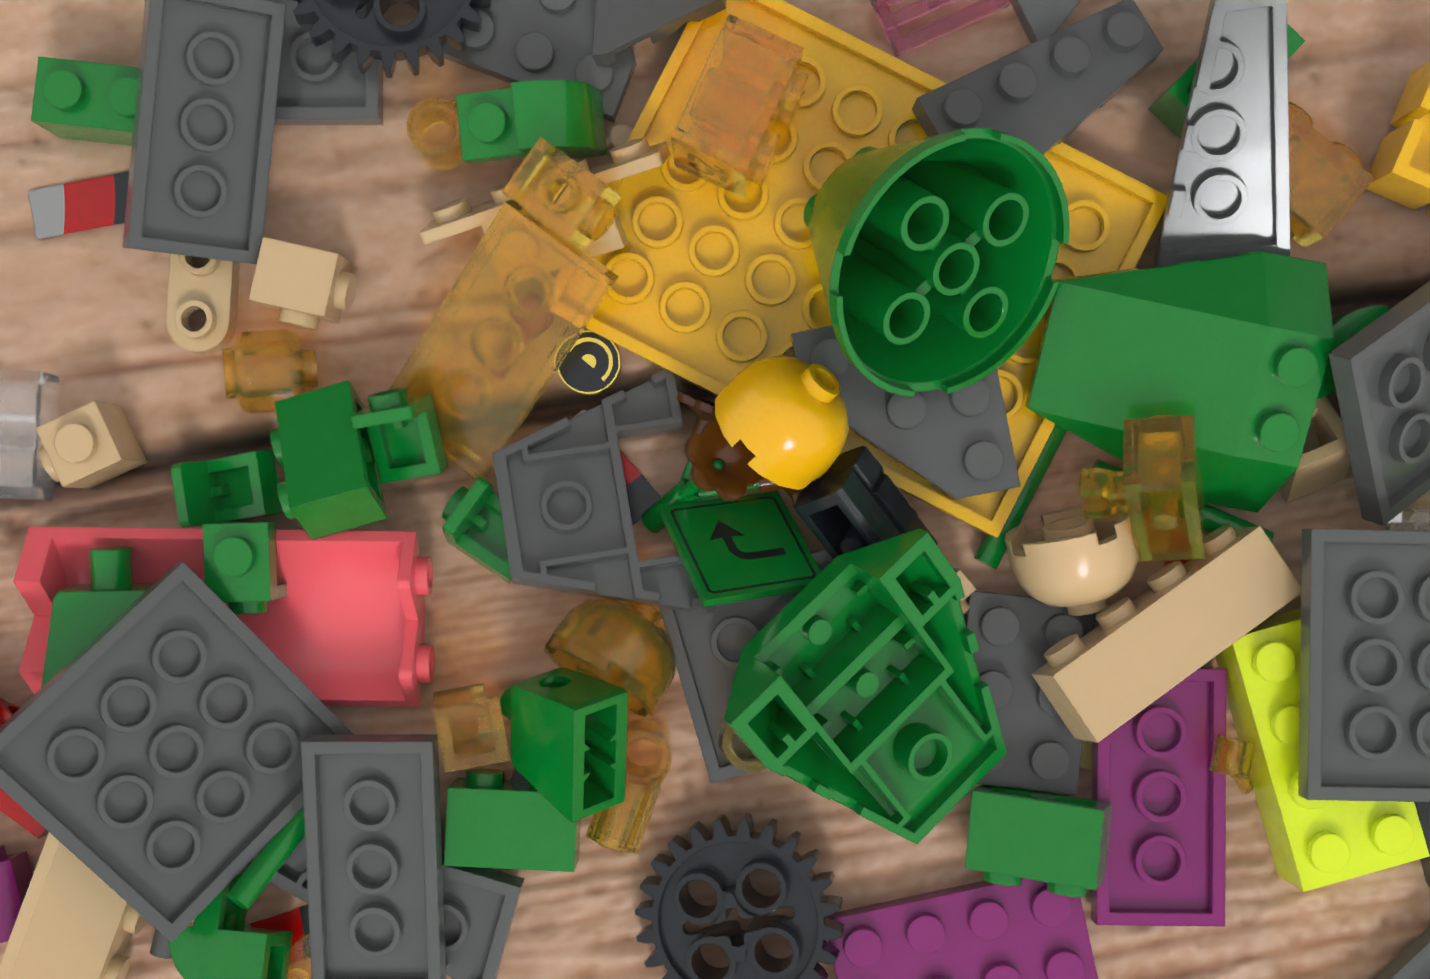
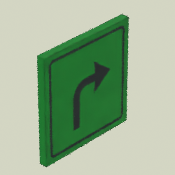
M778 490L743 495L740 499L733 502L717 498L660 507L659 514L703 607L801 592L821 572Z

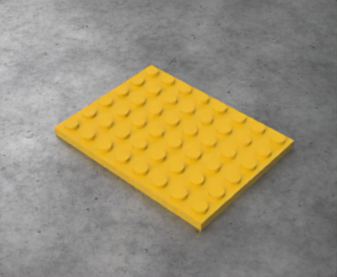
M727 0L725 10L700 22L691 21L687 23L627 140L628 142L646 137L649 146L666 141L670 151L669 157L659 167L607 184L627 237V244L624 248L561 268L542 306L548 308L550 312L613 342L615 345L662 369L674 373V375L715 396L719 395L738 372L753 361L777 355L795 358L791 341L792 333L832 326L810 239V228L804 222L806 203L819 192L830 174L846 160L853 157L860 149L869 146L880 149L928 137L913 113L912 107L918 97L947 83L784 0ZM1063 142L1055 145L1044 156L1055 169L1062 183L1067 199L1070 231L1069 244L1061 242L1059 244L1057 260L1051 277L1056 280L1135 268L1166 208L1168 196ZM687 152L700 158L705 163H707L711 168L717 171H720V169L713 166V164L720 167L727 174H721L708 168L697 158H695V162L688 159ZM688 162L698 164L699 166L695 167L704 172H708L707 170H705L707 168L727 178V183L721 181L720 176L714 174V176H711L693 168L688 164ZM1047 311L1024 344L997 368L1021 487L953 500L902 463L899 464L859 437L851 429L848 431L845 445L840 454L862 445L866 446L883 467L884 474L889 476L897 489L985 534L998 538L1055 426V423L1025 406Z

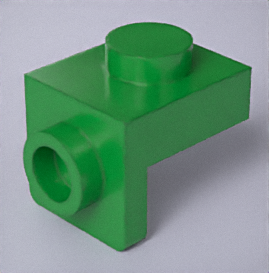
M405 387L377 392L368 396L369 406L350 416L353 429L367 427L381 484L441 474L449 468L431 393L408 397L407 388Z
M273 450L253 451L209 461L182 462L171 466L178 522L183 528L203 526V524L231 523L282 513L277 492L278 480Z
M480 476L470 489L462 486L450 498L442 513V518L446 520L442 529L447 543L510 584L512 580L499 496L493 493L491 483Z
M275 521L203 524L204 583L224 603H227V606L234 614L268 612V601L287 597L286 584H277Z

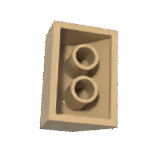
M49 832L0 963V979H125L130 967L131 958L124 956L131 934L137 935L143 928L146 919Z

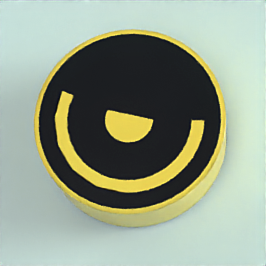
M589 330L580 331L568 337L561 345L557 355V369L563 382L573 391L583 395H597L607 391L617 381L621 371V357L613 342Z

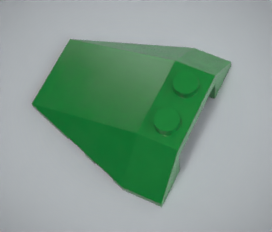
M1257 250L1238 253V256L1203 261L1199 259L1177 262L1176 265L1141 270L1133 268L1056 279L1059 281V285L1047 310L1025 406L1196 502L1258 513L1299 466L1329 353L1332 348L1334 334L1326 263Z
M921 528L839 555L828 564L742 648L724 716L725 722L767 769L783 777L784 775L808 787L814 793L850 808L861 817L915 844H918L1007 753L989 685L981 681L974 653L979 651L975 632L967 628L959 601L965 597L961 580L929 533Z

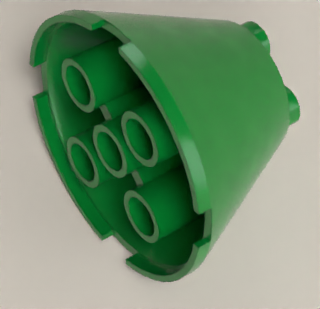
M990 128L959 129L880 149L871 146L862 148L830 174L819 192L806 203L804 209V222L810 228V239L834 333L842 352L852 366L876 386L890 393L906 397H914L915 392L941 389L946 394L961 390L988 376L1006 362L1024 344L1046 313L1059 285V281L1051 277L1057 260L1060 242L1069 244L1070 227L1067 199L1055 169L1039 150L1026 141L1006 132Z

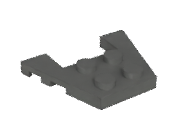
M664 369L651 375L649 381L625 393L621 390L602 399L600 405L570 420L565 417L492 453L512 584L701 614L715 613L716 605L703 607L679 555L641 561L638 559L618 439L682 430L683 419L680 402L676 399L678 391L674 373Z

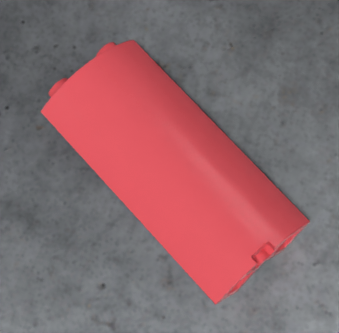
M29 526L13 582L34 614L19 673L35 695L42 685L54 596L57 591L72 585L91 584V548L131 547L132 583H155L177 561L184 562L204 582L203 529ZM276 529L277 584H286L287 597L268 601V612L235 615L325 706L420 707L422 683L433 682L435 651L433 645H424V595H431L433 561L432 557L421 556L417 531L345 530L312 540L305 530Z

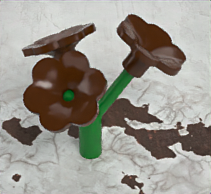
M686 392L678 393L676 399L687 404L698 418L690 438L687 439L684 445V453L688 460L680 481L641 514L642 522L651 532L658 533L666 527L659 514L660 507L664 505L694 502L718 496L725 501L733 502L740 499L747 490L760 488L761 493L783 489L795 503L802 489L795 490L778 486L755 472L748 465L755 455L747 449L741 439L731 447L723 436L715 417L714 402Z

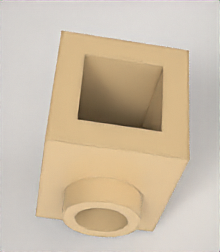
M263 237L248 300L265 308L281 311L279 316V322L317 331L319 320L339 324L341 310L348 311L353 303L357 277L355 273H350L352 263L338 253Z
M94 400L35 428L43 444L39 448L41 463L48 475L54 481H60L62 487L92 489L147 463L133 429L120 405Z

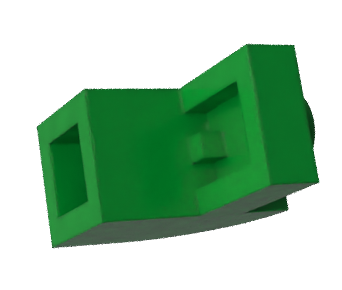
M573 80L511 82V88L456 95L462 161L472 164L530 156L545 162L608 155L602 91L589 83Z
M252 862L245 866L194 919V922H191L172 943L168 940L174 965L184 979H287L293 931L245 927L247 910L239 907L227 897L229 891Z

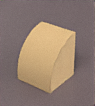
M1326 396L1317 399L1298 468L1279 488L1287 503L1345 479L1351 462L1343 423Z

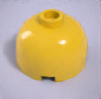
M777 355L753 361L738 372L715 399V417L723 436L731 447L741 439L747 449L755 455L748 465L762 477L778 486L800 490L806 488L813 480L815 481L820 478L839 456L849 431L846 404L840 394L841 387L837 378L831 371L820 364H810L807 361L794 357Z

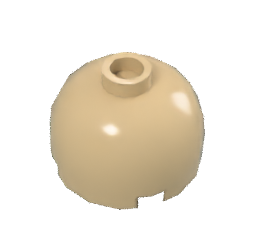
M1112 504L1077 506L1041 515L1043 527L1027 534L1023 522L1005 533V544L1010 565L1019 585L1030 597L1052 607H1067L1068 614L1073 616L1089 615L1106 608L1105 599L1119 593L1134 576L1139 560L1138 536L1131 507L1125 505L1119 516H1114Z

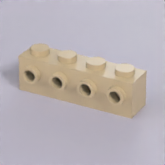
M1227 524L1217 528L1197 543V547L1201 552L1185 564L1177 560L1153 573L1146 580L1150 589L1135 600L1131 601L1129 597H1125L1103 609L1095 617L1099 626L1081 639L1077 634L1068 636L1045 652L1044 657L1048 662L1032 673V676L1075 739L1100 742L1301 594L1300 584L1261 526L1233 529L1231 524Z

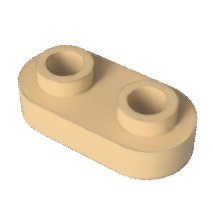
M170 254L166 327L170 337L178 346L198 354H212L229 344L236 329L240 262L210 259L205 266L196 268L193 264V256ZM202 309L206 314V323L202 329L192 331L189 326V317L194 311Z

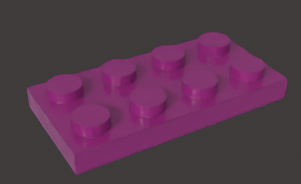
M1200 667L1100 742H1092V800L1112 802L1105 880L1097 890H1091V920L1096 925L1225 927L1227 669L1221 667Z
M1022 878L1021 885L1004 886L979 881L844 910L827 916V918L844 924L842 937L829 940V943L840 950L834 964L837 979H1098L1081 897H1068L1048 892L1047 882Z

